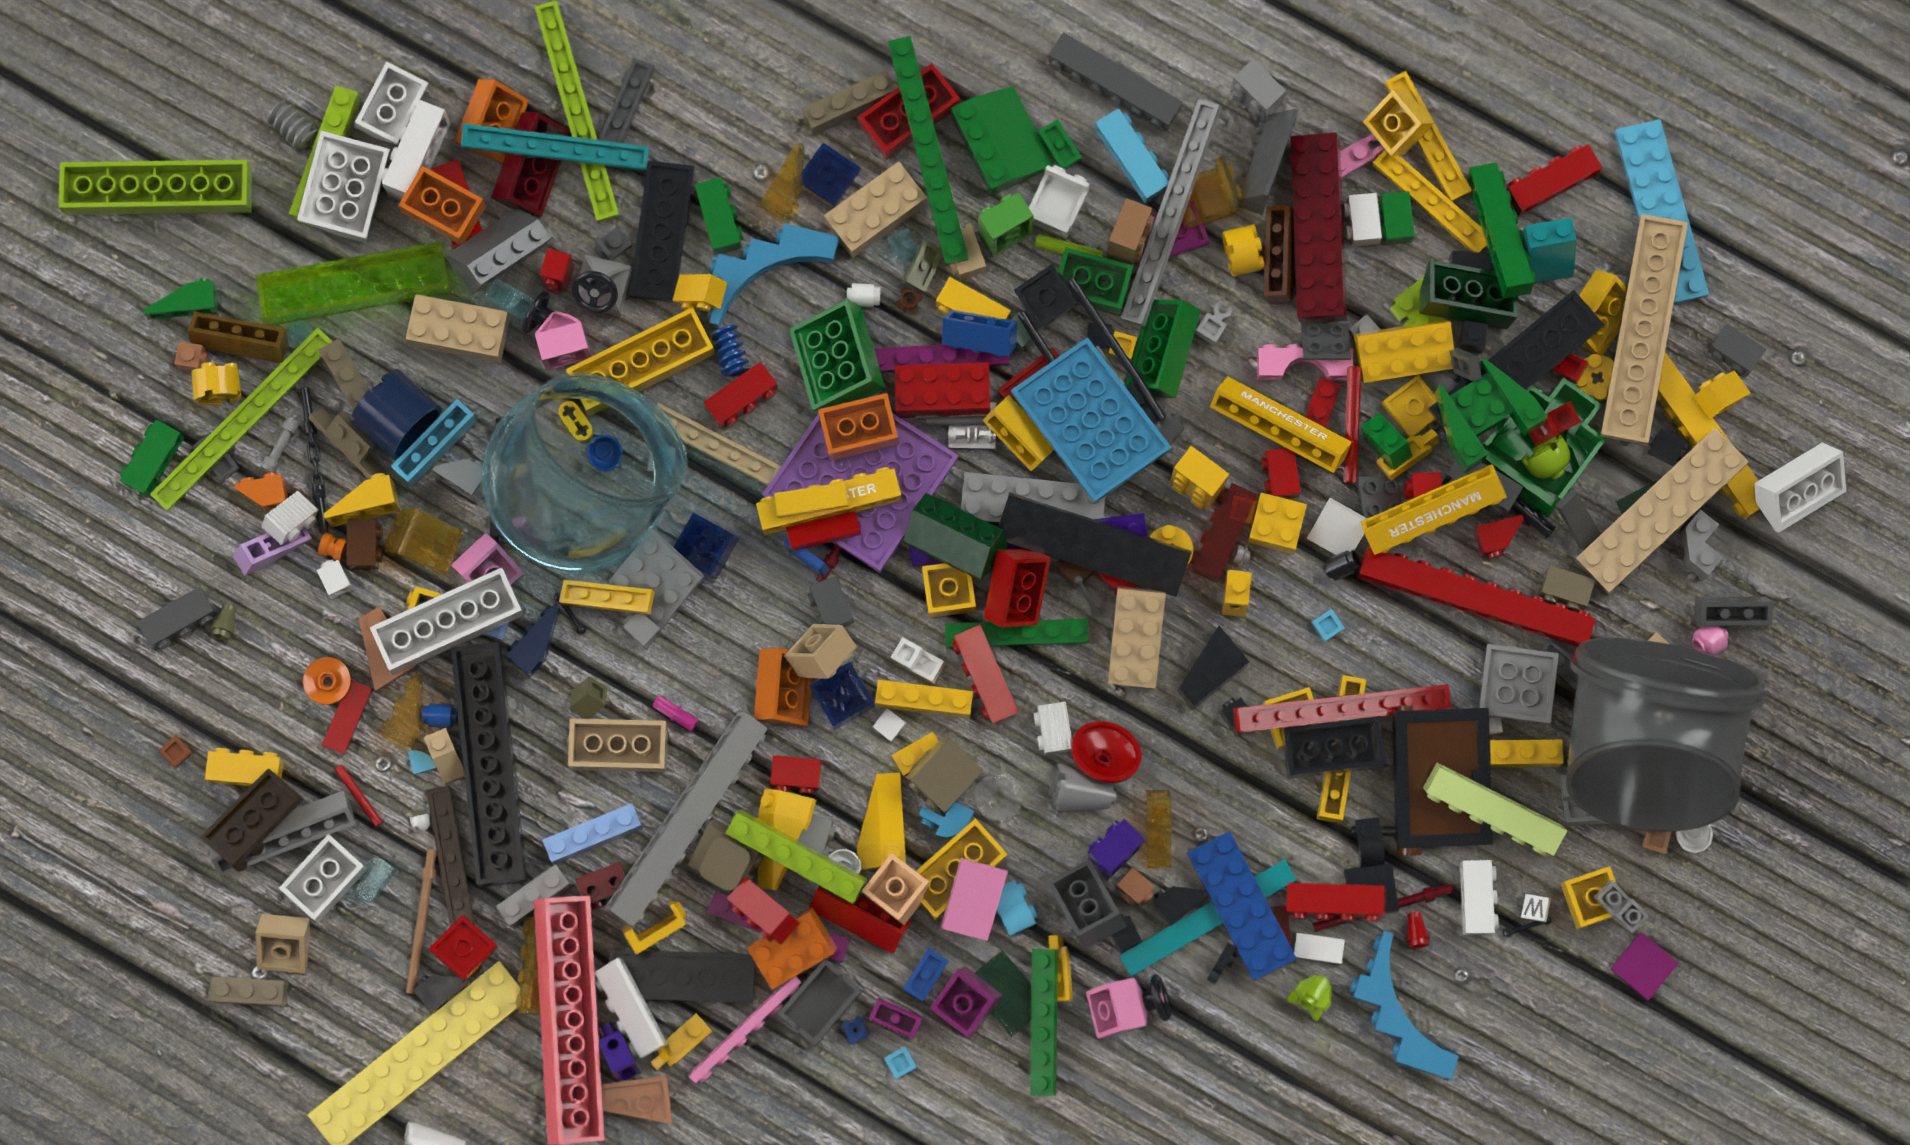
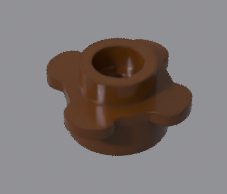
M907 287L903 288L900 299L896 301V307L908 310L910 314H915L918 311L917 306L919 302L923 300V296L921 293H916Z

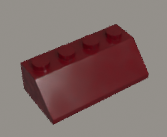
M521 112L515 130L571 136L570 130L538 112ZM506 154L491 198L506 207L518 208L525 213L542 217L561 160Z

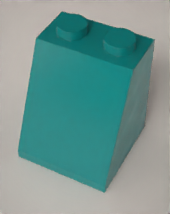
M1572 217L1526 225L1522 231L1524 238L1523 247L1529 253L1530 270L1535 272L1536 283L1573 277L1577 239Z

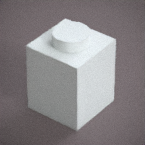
M329 560L321 564V568L317 570V573L331 599L353 590V586L339 560Z

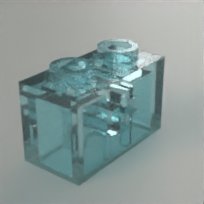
M498 278L494 279L484 297L524 320L528 309L535 300Z

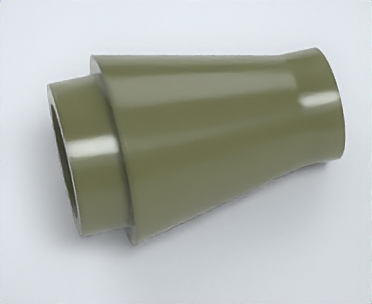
M230 604L222 605L221 611L210 628L212 630V637L229 641L230 637L234 635L235 612L237 609L235 606Z

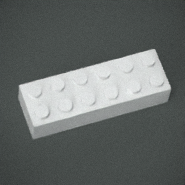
M500 568L371 626L370 629L388 670L394 675L515 620L524 614L503 568Z

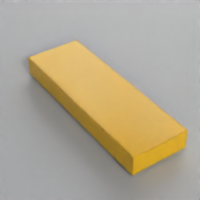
M845 482L774 493L778 518L849 507Z

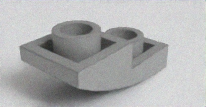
M1610 880L1594 896L1595 900L1630 933H1633L1649 917L1614 881Z

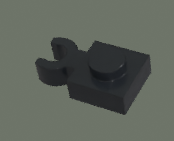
M1229 943L1226 945L1207 981L1215 985L1225 967L1231 968L1237 957L1234 954L1235 946Z

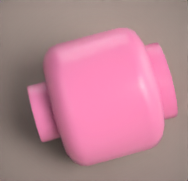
M1703 626L1694 632L1692 646L1694 650L1717 655L1728 646V632L1723 626Z

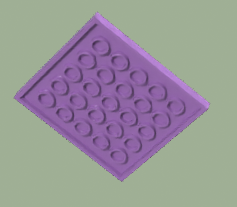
M818 413L765 489L762 497L774 496V493L803 489L812 485H828L830 481L836 479L846 481L853 479L852 477L859 473H866V475L876 473L877 469L883 467L894 468L902 501L856 512L861 535L833 541L834 544L880 573L904 539L913 508L925 493L932 496L935 494L958 460L959 455L893 414L899 445L830 461Z

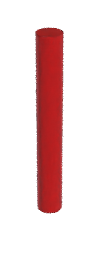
M342 764L334 769L370 821L375 827L383 823L382 819Z

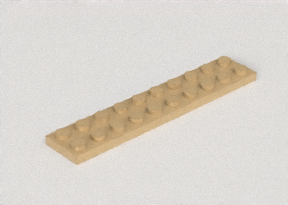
M1641 214L1601 437L1648 445L1688 222Z

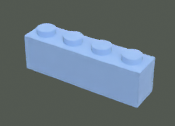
M631 803L543 839V843L552 864L555 865L639 831L643 827L636 809Z

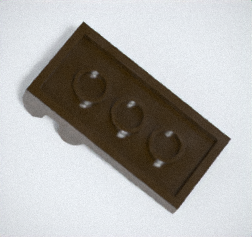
M268 768L200 838L238 872L244 871L247 868V856L251 853L254 855L262 853L264 848L262 841L303 801V798Z

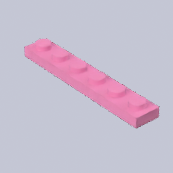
M795 976L783 983L687 1074L694 1083L698 1081L704 1082L712 1074L710 1069L716 1063L719 1066L722 1065L730 1057L728 1052L733 1047L736 1049L741 1047L747 1041L745 1036L751 1030L754 1032L759 1030L765 1023L763 1019L769 1013L774 1015L783 1006L781 1002L787 996L791 999L802 982Z

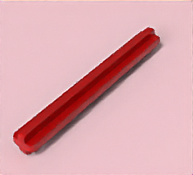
M1349 366L1347 368L1345 439L1352 443L1344 460L1343 481L1345 483H1357L1362 371L1359 366Z

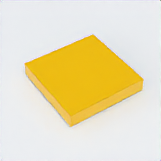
M1419 374L1381 402V405L1408 438L1413 434L1415 436L1436 421L1428 411L1437 402L1436 396Z

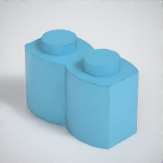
M1015 880L1004 885L997 907V913L1009 937L1035 925L1034 919L1038 918L1032 904L1027 906L1024 900L1027 893L1022 883L1017 884Z

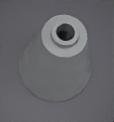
M1057 764L1059 770L1054 769L1048 795L1053 796V802H1048L1049 810L1058 812L1109 809L1111 805L1115 804L1117 792L1113 790L1112 785L1094 780L1085 773L1064 764Z

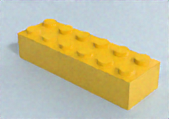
M692 307L567 368L566 372L588 416H591L714 356L715 351Z

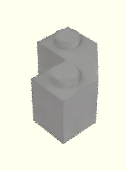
M1700 509L1681 532V540L1684 548L1685 566L1704 580L1723 557L1705 543L1719 524Z

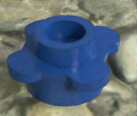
M860 1016L855 1017L849 1023L844 1022L841 1026L842 1031L847 1035V1042L851 1045L855 1044L857 1040L867 1039L869 1036V1031L863 1025L864 1019ZM854 1028L858 1030L856 1033L853 1032Z

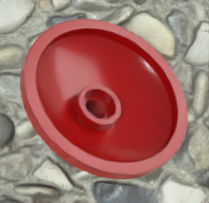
M1107 721L1087 723L1078 729L1071 743V754L1078 768L1090 778L1100 782L1120 783L1126 781L1137 772L1141 764L1142 753L1139 743L1128 730L1115 723Z

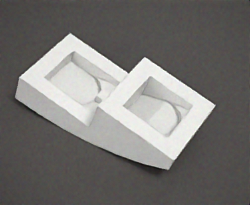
M903 637L890 657L895 662L933 684L946 665L943 660L924 651L922 647Z

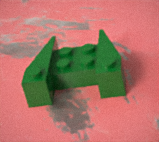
M1485 358L1481 359L1482 379L1469 383L1450 396L1442 384L1435 391L1451 454L1464 473L1483 462L1488 455L1478 436L1509 417L1513 419L1523 436L1543 425L1548 418L1533 395Z

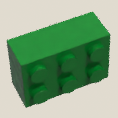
M1065 247L1059 267V272L1067 283L1075 277L1096 310L1120 316L1132 275L1133 265Z

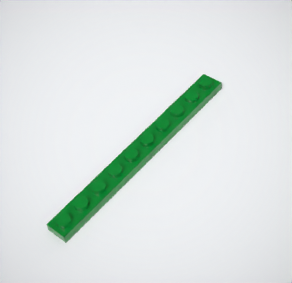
M911 36L888 41L945 266L967 261L969 258Z

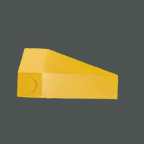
M900 772L876 774L857 844V856L861 860V871L878 870L891 853L906 864Z
M764 789L758 811V819L798 840L803 829L807 831L810 825L816 800L781 790ZM764 855L758 867L757 886L761 889L777 891L788 868Z

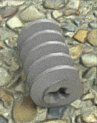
M280 101L268 113L267 122L272 124L275 130L280 131L281 136L286 137L288 143H293L292 146L295 149L299 150L308 147L315 140L319 131L316 129L310 132L313 125L308 123L304 126L306 118L301 117L297 119L300 112L297 110L290 113L293 105L289 104L284 107L286 101Z

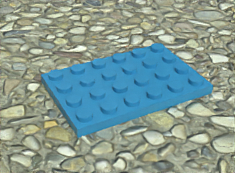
M1088 337L1011 390V394L1094 504L1172 449Z

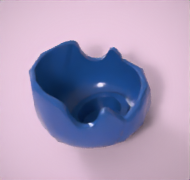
M598 435L590 441L587 447V458L593 467L599 471H611L620 465L623 450L616 438L611 435Z

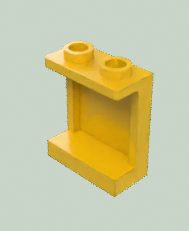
M672 898L667 900L673 910V914L638 935L633 927L626 925L622 927V931L636 955L686 925L684 918L687 917V914L679 901L674 903Z

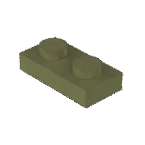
M922 240L903 282L922 293L926 292L943 256L941 248L927 240Z

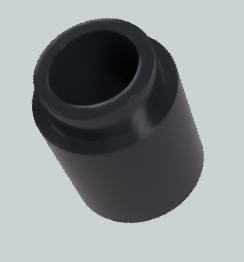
M1346 550L1327 559L1324 570L1330 579L1338 581L1357 572V569L1361 567V561L1354 550L1350 552Z

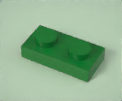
M1058 119L1038 130L1040 138L1059 167L1065 170L1082 160L1080 153Z

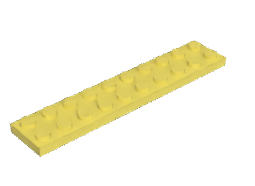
M498 961L311 1111L308 1117L330 1145L351 1144L526 1003L529 997L502 963Z

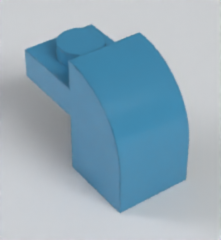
M954 802L949 807L945 817L925 807H922L918 817L922 819L921 824L931 829H934L935 826L938 827L935 834L936 838L950 840L971 822L974 811Z

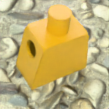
M1226 570L1221 615L1246 616L1252 572Z

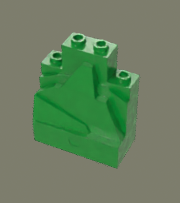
M1565 378L1561 380L1549 397L1541 389L1534 386L1526 390L1536 398L1545 413L1570 401L1581 420L1579 424L1556 435L1557 439L1559 435H1562L1570 451L1569 464L1564 468L1565 473L1562 476L1553 480L1552 477L1541 479L1530 474L1521 459L1527 453L1529 457L1534 454L1533 448L1536 445L1529 433L1523 436L1511 417L1498 424L1483 444L1488 455L1482 463L1487 466L1493 464L1497 472L1523 486L1518 496L1535 509L1541 511L1548 518L1555 510L1556 504L1566 495L1606 441V438L1601 437V433L1598 430L1588 426L1602 405L1593 396L1587 395L1575 383Z

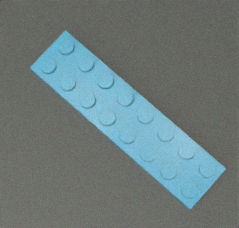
M1661 119L1615 129L1614 134L1638 221H1640L1641 214L1688 222L1673 305L1708 297L1707 284Z

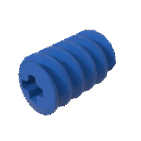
M728 325L711 334V339L716 341L713 347L718 350L716 352V357L720 359L718 365L723 367L721 375L726 377L741 376L750 369L743 368V365L749 362L748 359H741V356L745 355L746 351L738 350L744 343L742 341L736 342L735 340L741 336V333H733V330L739 327L738 325Z

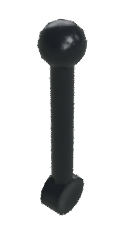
M560 592L554 595V600L558 603L561 595ZM561 604L576 625L577 632L584 634L586 627L579 623L567 605Z
M1547 916L1546 923L1535 921L1512 929L1505 928L1503 935L1511 937L1513 933L1541 924L1549 925L1552 921L1551 917Z

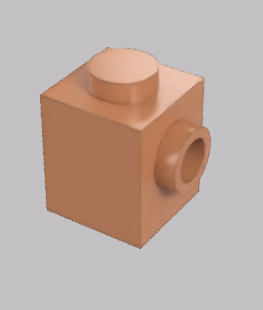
M185 342L178 343L175 366L180 371L192 373V370L199 369L201 364L208 362V353L202 345Z
M1133 867L1116 886L1123 893L1121 898L1130 906L1133 904L1139 906L1141 902L1146 905L1154 895L1152 892L1154 885Z

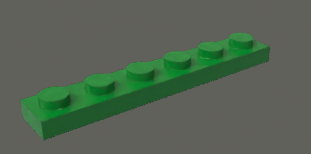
M1088 618L1038 620V625L1000 627L992 622L945 624L946 649L953 648L951 642L955 641V635L979 624L990 647L1086 644L1089 642Z
M1032 949L1030 1095L1056 1096L1058 949Z

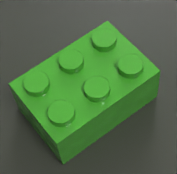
M1019 192L1015 195L1012 193L1006 195L1000 200V204L984 208L980 212L981 215L978 216V236L992 258L1032 235L1034 215Z

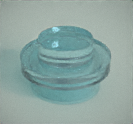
M296 320L289 327V336L296 343H302L313 332L311 325L305 320Z

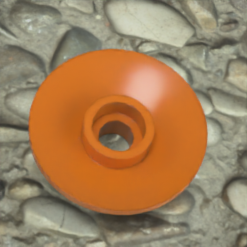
M323 657L315 660L307 667L303 676V686L306 694L313 701L324 705L334 704L343 699L351 685V676L346 665L332 657ZM331 678L333 681L332 685L325 686V680Z

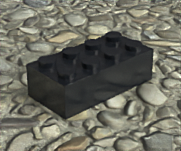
M1380 717L1284 727L1281 731L1287 779L1380 769L1386 765Z

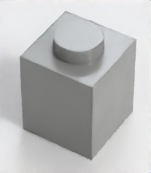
M631 613L624 620L625 625L623 628L625 632L645 650L662 633L660 628L645 614Z

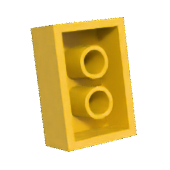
M1190 446L1174 467L1170 483L1172 484V489L1178 494L1183 495L1185 493L1189 496L1191 503L1197 508L1209 510L1225 489L1229 473Z

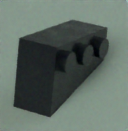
M1220 625L1177 691L1191 710H1194L1249 664V660Z

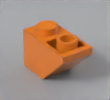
M267 473L263 475V478L255 480L253 477L243 478L240 480V483L234 484L239 494L266 511L273 510L288 498L285 479L281 474Z

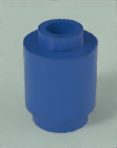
M430 703L429 706L424 705L422 723L428 725V727L452 728L453 724L458 722V710L454 709L452 704Z

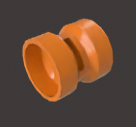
M324 533L318 547V555L324 557L332 556L334 560L342 562L347 552V539L334 538L333 534Z

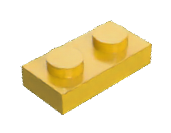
M934 732L927 734L892 755L903 777L908 775L920 758L939 742Z

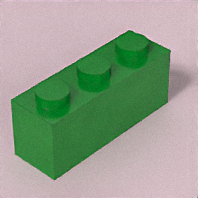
M722 177L695 184L714 255L740 249V241L744 240L741 227L735 226L734 219L738 218L735 206L729 205L728 197L732 196L729 184H724Z
M155 420L153 424L147 427L144 433L146 437L141 444L135 447L129 465L126 464L120 473V481L125 486L147 498L150 497V493L155 489L185 438L180 432L158 420Z

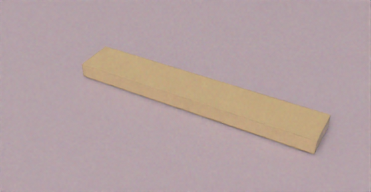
M657 403L647 422V425L767 487L781 468L780 465L660 403Z

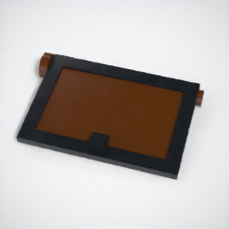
M1413 705L1398 706V711H1393L1394 720H1392L1397 855H1422L1421 847L1492 845V829L1490 824L1484 821L1482 824H1479L1469 818L1470 814L1464 811L1461 814L1451 810L1448 807L1449 804L1442 800L1440 803L1427 797L1428 793L1423 788L1437 762L1491 789L1489 708L1413 710Z

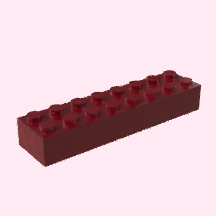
M1337 132L1290 136L1297 318L1300 324L1347 321L1340 138Z

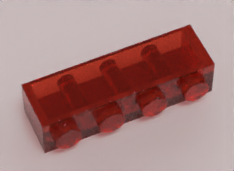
M1231 483L1229 489L1224 488L1219 498L1223 503L1219 510L1214 509L1209 520L1213 523L1210 531L1205 529L1200 539V543L1203 546L1200 552L1195 550L1190 564L1194 565L1191 572L1218 583L1258 494L1234 483Z

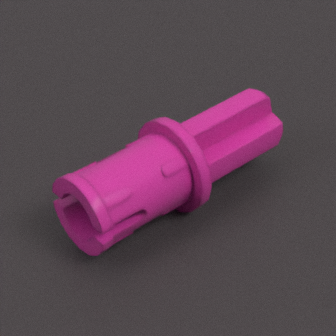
M659 695L653 703V707L669 717L671 722H677L690 732L693 731L699 719L684 711L681 705L677 706L663 696Z

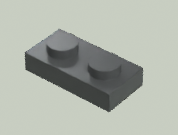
M1460 348L1449 350L1454 373L1471 381L1482 379V363L1476 355Z

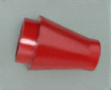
M1421 912L1408 913L1406 943H1409L1411 949L1429 946L1428 940H1430V936L1422 919Z

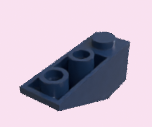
M556 603L552 607L550 605L547 606L540 614L542 618L536 624L531 623L524 631L525 636L520 641H514L507 650L509 651L507 654L509 660L529 678L547 659L560 608Z

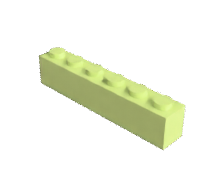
M1437 762L1423 787L1426 793H1428L1427 797L1437 803H1440L1442 800L1449 804L1448 807L1451 810L1460 814L1464 811L1470 814L1469 818L1479 824H1482L1484 821L1490 824V828L1503 835L1504 832L1513 835L1512 840L1521 845L1527 842L1534 846L1532 848L1534 851L1544 856L1546 853L1554 856L1567 833L1566 828L1562 824Z

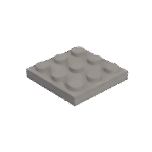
M651 529L608 583L617 586L652 589L655 595L651 614L645 615L662 629L705 576L654 529Z
M1487 644L1479 708H1489V717L1550 725L1559 653Z

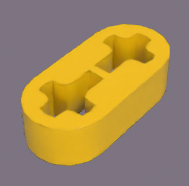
M572 401L562 403L558 409V414L573 438L580 443L590 441L593 437V428L578 405ZM566 408L570 410L575 409L573 411L576 418L574 421L568 415L564 417ZM578 423L582 426L583 429L587 427L589 428L586 430V436L583 437L582 434L576 435L579 433V430L576 426Z

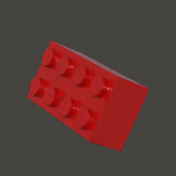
M933 63L921 70L920 73L933 123L936 125L951 114V107L960 104V98ZM899 87L858 116V126L885 160H888L913 142Z
M989 362L895 365L896 415L900 418L988 415L991 412Z

